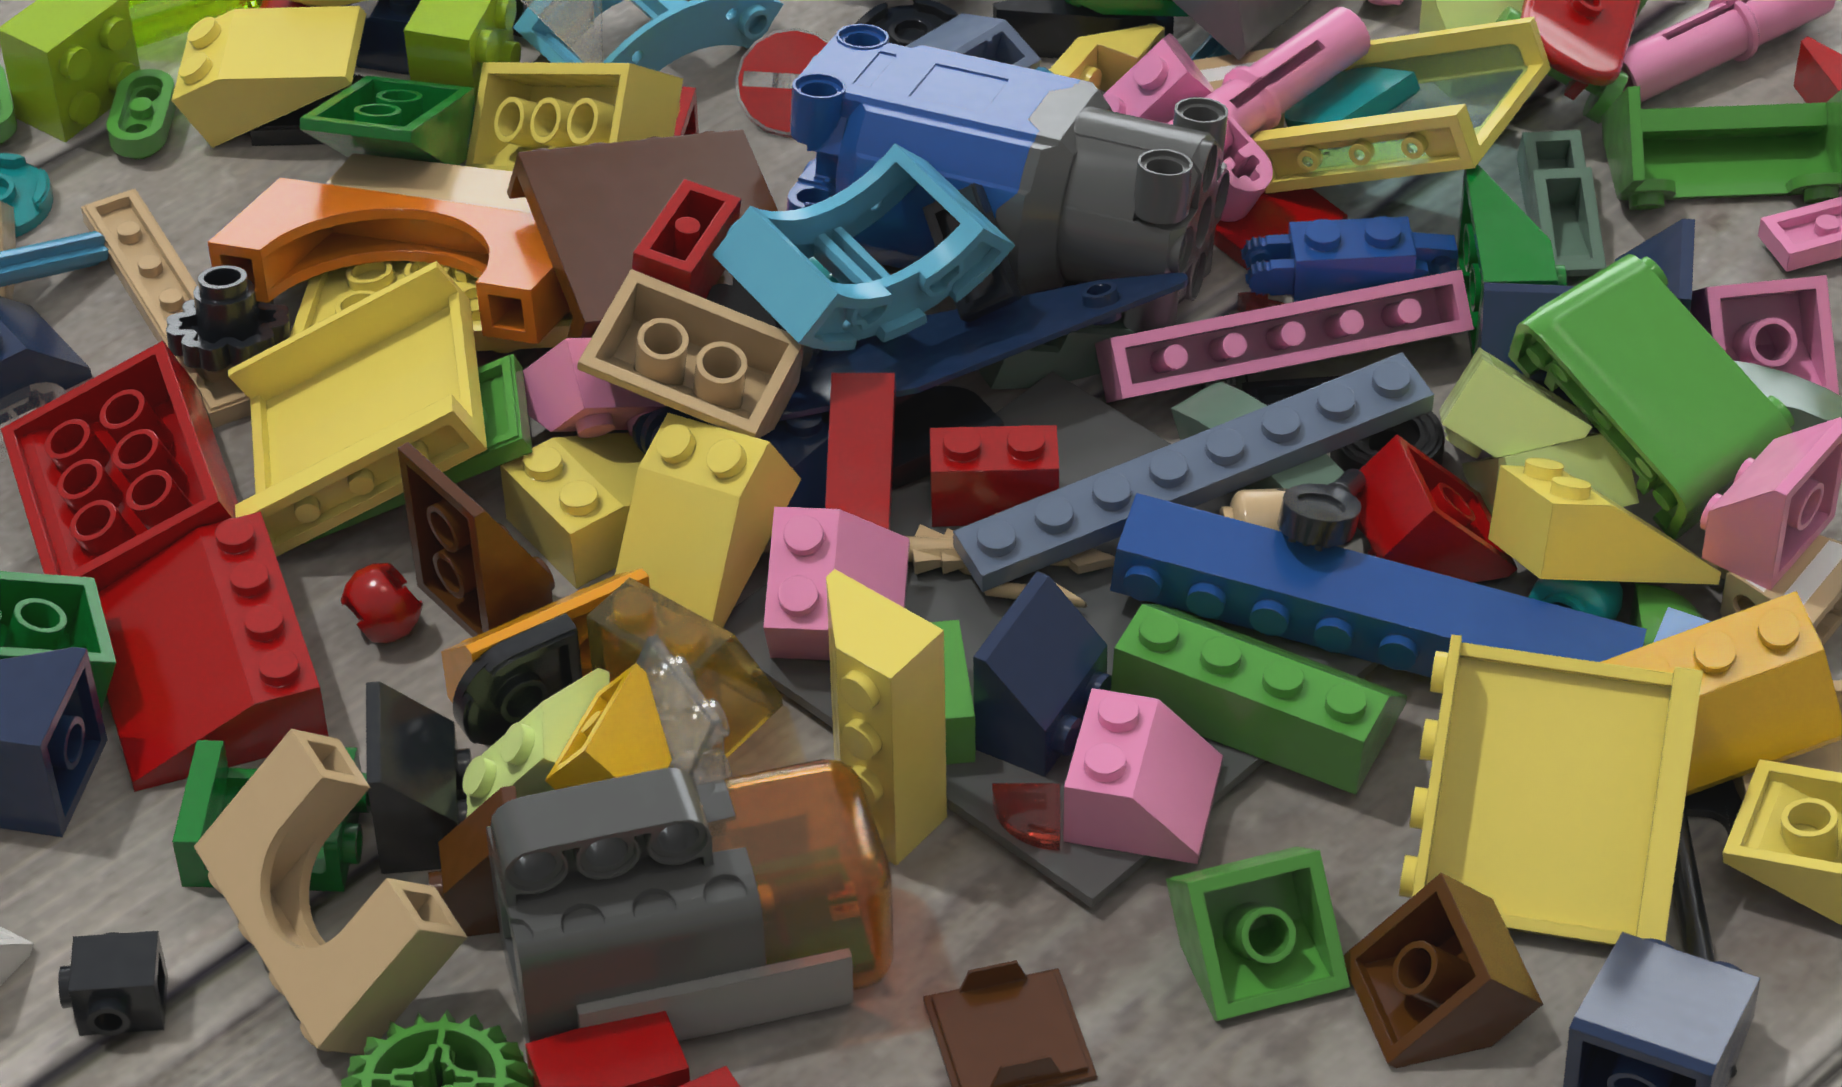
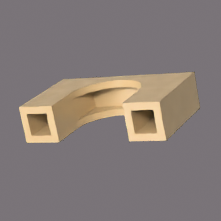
M290 729L194 845V848L209 871L208 879L210 883L225 897L239 920L238 928L241 934L254 945L270 971L269 979L272 985L285 996L301 1022L300 1030L306 1040L316 1049L325 1052L334 1051L365 1055L364 1048L367 1037L380 1039L389 1029L390 1021L394 1023L467 939V936L435 886L386 878L338 935L328 942L323 940L315 927L310 910L309 885L312 869L325 841L368 791L370 786L340 739Z

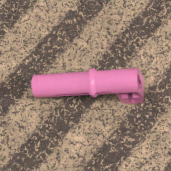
M1712 0L1708 9L1628 46L1621 69L1628 74L1624 90L1628 86H1640L1642 103L1729 60L1734 59L1738 62L1748 60L1757 52L1759 46L1829 13L1834 8L1835 0Z
M1344 7L1333 8L1251 66H1237L1225 75L1222 86L1204 97L1219 101L1228 109L1223 161L1227 165V170H1229L1230 181L1226 203L1220 220L1235 222L1243 219L1272 180L1273 168L1271 161L1250 136L1257 131L1275 128L1279 124L1282 113L1368 53L1370 48L1368 30L1360 17L1353 11ZM1173 119L1168 124L1173 125Z

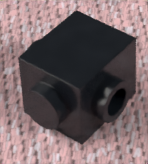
M158 931L110 932L102 935L73 936L71 965L60 966L58 988L62 1008L73 1009L79 1036H114L121 1033L158 1031L165 1028L168 972Z

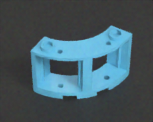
M534 0L513 28L551 63H586L568 45L593 19L623 0ZM630 0L651 21L624 40L603 63H632L660 71L686 54L711 46L735 45L752 50L768 31L784 4L779 0Z
M894 144L861 178L834 196L819 203L790 211H767L749 206L742 217L729 228L726 237L712 255L799 344L814 349L842 351L855 349L857 340L876 335L882 342H886L926 324L927 317L924 312L948 296L956 303L960 301L1003 261L1015 247V244L928 161ZM919 183L960 225L924 257L890 275L853 237L883 217ZM815 257L840 283L831 282L809 258Z

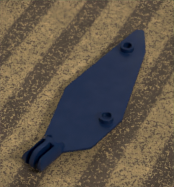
M1168 273L1097 280L1023 295L1021 299L972 322L960 320L957 309L926 315V324L886 342H882L875 335L857 340L853 350H821L817 354V361L813 369L808 372H800L799 383L779 421L830 411L831 373H895L896 397L920 393L1089 325L1113 323L1119 320L1123 312L1185 288L1189 284L1188 276L1185 273ZM665 406L638 417L632 426V438L637 447L646 454L667 413L706 424L710 423Z

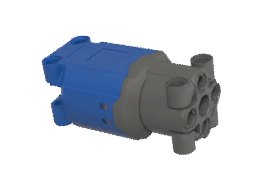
M851 24L840 28L793 81L790 134L796 141L807 145V151H815L816 158L808 162L798 181L789 191L787 211L811 206L844 190L867 173L894 144H897L928 161L957 190L973 183L983 186L998 229L1015 244V247L1009 252L1008 258L1021 296L1058 289L1066 281L1082 284L1106 279L1185 273L1189 280V284L1185 288L1123 312V324L1135 333L1174 326L1177 321L1178 304L1185 299L1194 301L1200 291L1203 278L1211 272L1215 229L1222 217L1230 181L1229 170H1227V165L1223 161L1228 109L1224 104L1210 98H1186L1175 104L1173 125L1113 112L1093 82L924 45L912 48L889 43L888 33L880 27L869 24ZM918 183L883 217L853 238L879 264L904 269L936 248L922 209L936 200Z

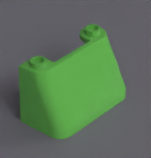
M1627 254L1541 306L1520 322L1516 327L1508 357L1528 379L1540 369L1546 371L1547 375L1544 384L1550 391L1553 392L1560 387L1639 476L1636 484L1637 489L1643 495L1654 489L1652 491L1653 497L1662 509L1653 516V520L1665 534L1676 541L1700 522L1702 513L1713 495L1716 493L1723 495L1732 486L1736 474L1744 461L1749 457L1756 459L1773 439L1792 433L1791 427L1794 426L1795 421L1791 412L1778 398L1772 395L1769 397L1764 395L1667 287V277L1655 261L1647 256L1639 259L1635 255Z

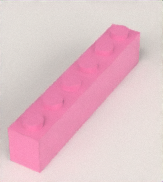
M1461 269L1112 337L1095 343L1106 403L1216 382L1218 380L1221 381L1449 336L1473 330L1474 328Z

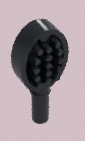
M1352 468L1346 470L1336 481L1328 485L1307 483L1289 488L1283 496L1277 521L1278 528L1288 536L1289 542L1296 543L1298 541L1304 546L1313 545L1316 551H1323V548L1330 549L1331 546L1343 545L1349 542L1355 535L1361 512V503L1356 496L1366 485L1364 474L1360 470Z

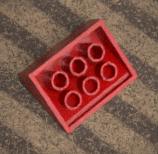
M164 341L155 344L1 428L44 574L95 578L99 592L197 527L236 518L235 504L239 502L198 387Z
M261 512L197 527L98 592L116 659V666L107 691V699L134 792L188 778L197 740L224 741L228 766L233 767L267 758L290 729L329 737L320 685Z

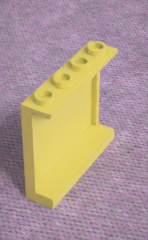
M437 261L228 370V377L250 399L255 495L235 504V517L261 512L276 557L403 493L397 449L399 446L409 442L441 472H445L487 450L470 299Z
M1451 634L1449 653L1436 651L1433 662L1430 692L1442 693L1439 720L1426 718L1424 723L1420 760L1432 761L1428 788L1415 786L1409 827L1422 829L1418 857L1405 855L1399 896L1412 898L1436 876L1443 873L1492 898L1508 930L1614 946L1622 932L1642 939L1653 938L1665 942L1703 671L1675 667L1674 672L1670 673L1463 643L1462 636Z

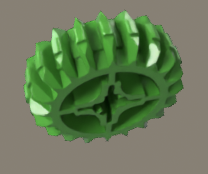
M448 1009L440 1021L427 1022L418 1012L413 1024L414 1026L405 1029L390 1021L387 1039L367 1037L364 1048L365 1055L351 1056L347 1069L348 1077L341 1079V1087H534L532 1071L528 1069V1064L524 1060V1054L519 1049L518 1042H507V1037L503 1034L500 1025L483 1030V1024L480 1023L476 1014L461 1024L456 1023L455 1018H453Z

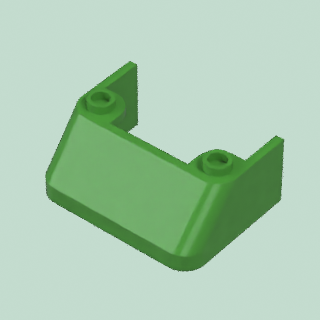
M1628 86L1601 117L1603 144L1616 197L1620 200L1629 201V209L1663 208L1665 206L1664 200L1803 195L1804 203L1815 204L1840 197L1839 192L1842 191V89L1824 103L1641 109L1640 86Z

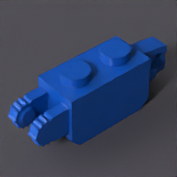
M1378 216L1374 218L1342 220L1318 219L1314 221L1289 222L1288 234L1266 235L1264 238L1260 236L1257 238L1252 237L1251 240H1246L1244 248L1241 249L1242 259L1245 260L1246 267L1250 268L1248 273L1245 274V278L1251 293L1255 292L1256 295L1262 294L1263 296L1265 294H1270V296L1291 295L1292 302L1456 271L1458 261V249L1454 235L1411 232L1408 216Z

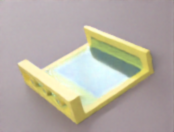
M1535 17L1370 40L1368 53L1345 70L1362 67H1381L1414 71L1421 90L1387 114L1257 131L1251 138L1266 153L1273 168L1272 180L1265 189V193L1475 168L1551 69Z

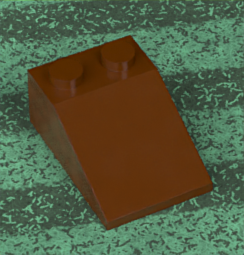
M409 442L399 446L397 449L417 586L472 637L552 603V590L555 588V581L545 562L537 556L532 557L511 536L504 525L496 522L480 505Z

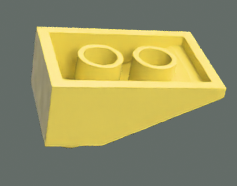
M361 6L233 9L216 18L206 17L198 21L188 32L171 101L212 148L352 85L366 13Z
M667 413L638 467L615 575L643 568L649 576L653 625L714 645L772 536L774 507L788 506L801 478L769 441Z
M629 432L605 434L594 438H580L578 436L553 437L533 447L532 453L500 465L506 519L577 589L617 567L637 471L645 454L637 447Z
M1528 458L1525 460V466L1500 465L1488 539L1539 579L1719 585L1720 571L1661 530L1591 488V483L1575 478L1565 472L1562 463L1545 458Z
M1759 759L1722 852L1723 863L1842 925V773Z

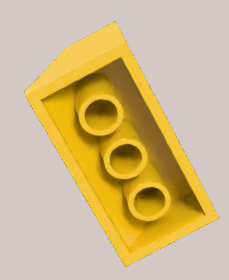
M1797 591L1601 661V663L1670 673L1674 672L1675 667L1703 671L1686 796L1754 772L1759 759L1782 762L1842 740V714L1826 653Z

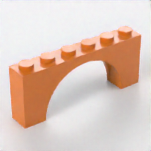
M280 177L208 241L212 267L232 265L244 269L247 273V279L255 286L256 301L270 303L287 289L307 279L345 267L386 261H417L427 263L437 261L440 265L459 269L478 278L476 289L483 336L539 344L570 311L534 217L529 212Z

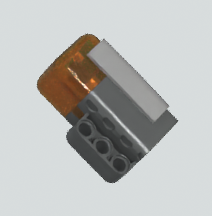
M820 759L696 784L693 776L686 770L662 768L523 796L507 801L495 811L491 819V825L486 827L500 937L526 1043L578 1028L661 1011L667 1012L678 1042L721 1034L853 1003V991L865 989L881 982L890 970L894 958L891 867L861 779L851 766L841 761Z

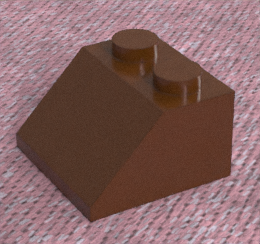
M1443 873L1436 876L1343 955L1349 978L1386 1062L1395 1068L1492 1047L1543 1005L1494 900Z

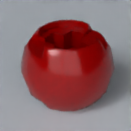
M373 563L357 570L346 583L341 597L342 606L346 605L359 620L361 619L356 625L373 643H391L407 636L418 622L423 608V602L419 601L406 586H403L407 583V580L391 563Z

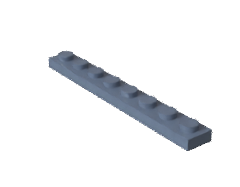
M1401 352L954 530L953 546L981 591L984 592L1121 537L1136 493L1193 508L1433 411L1434 393L1404 353Z

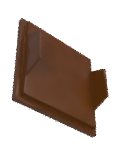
M1017 960L969 970L960 989L923 996L924 1005L951 1087H1066L1097 1080L1094 1065L1059 968L1026 975Z

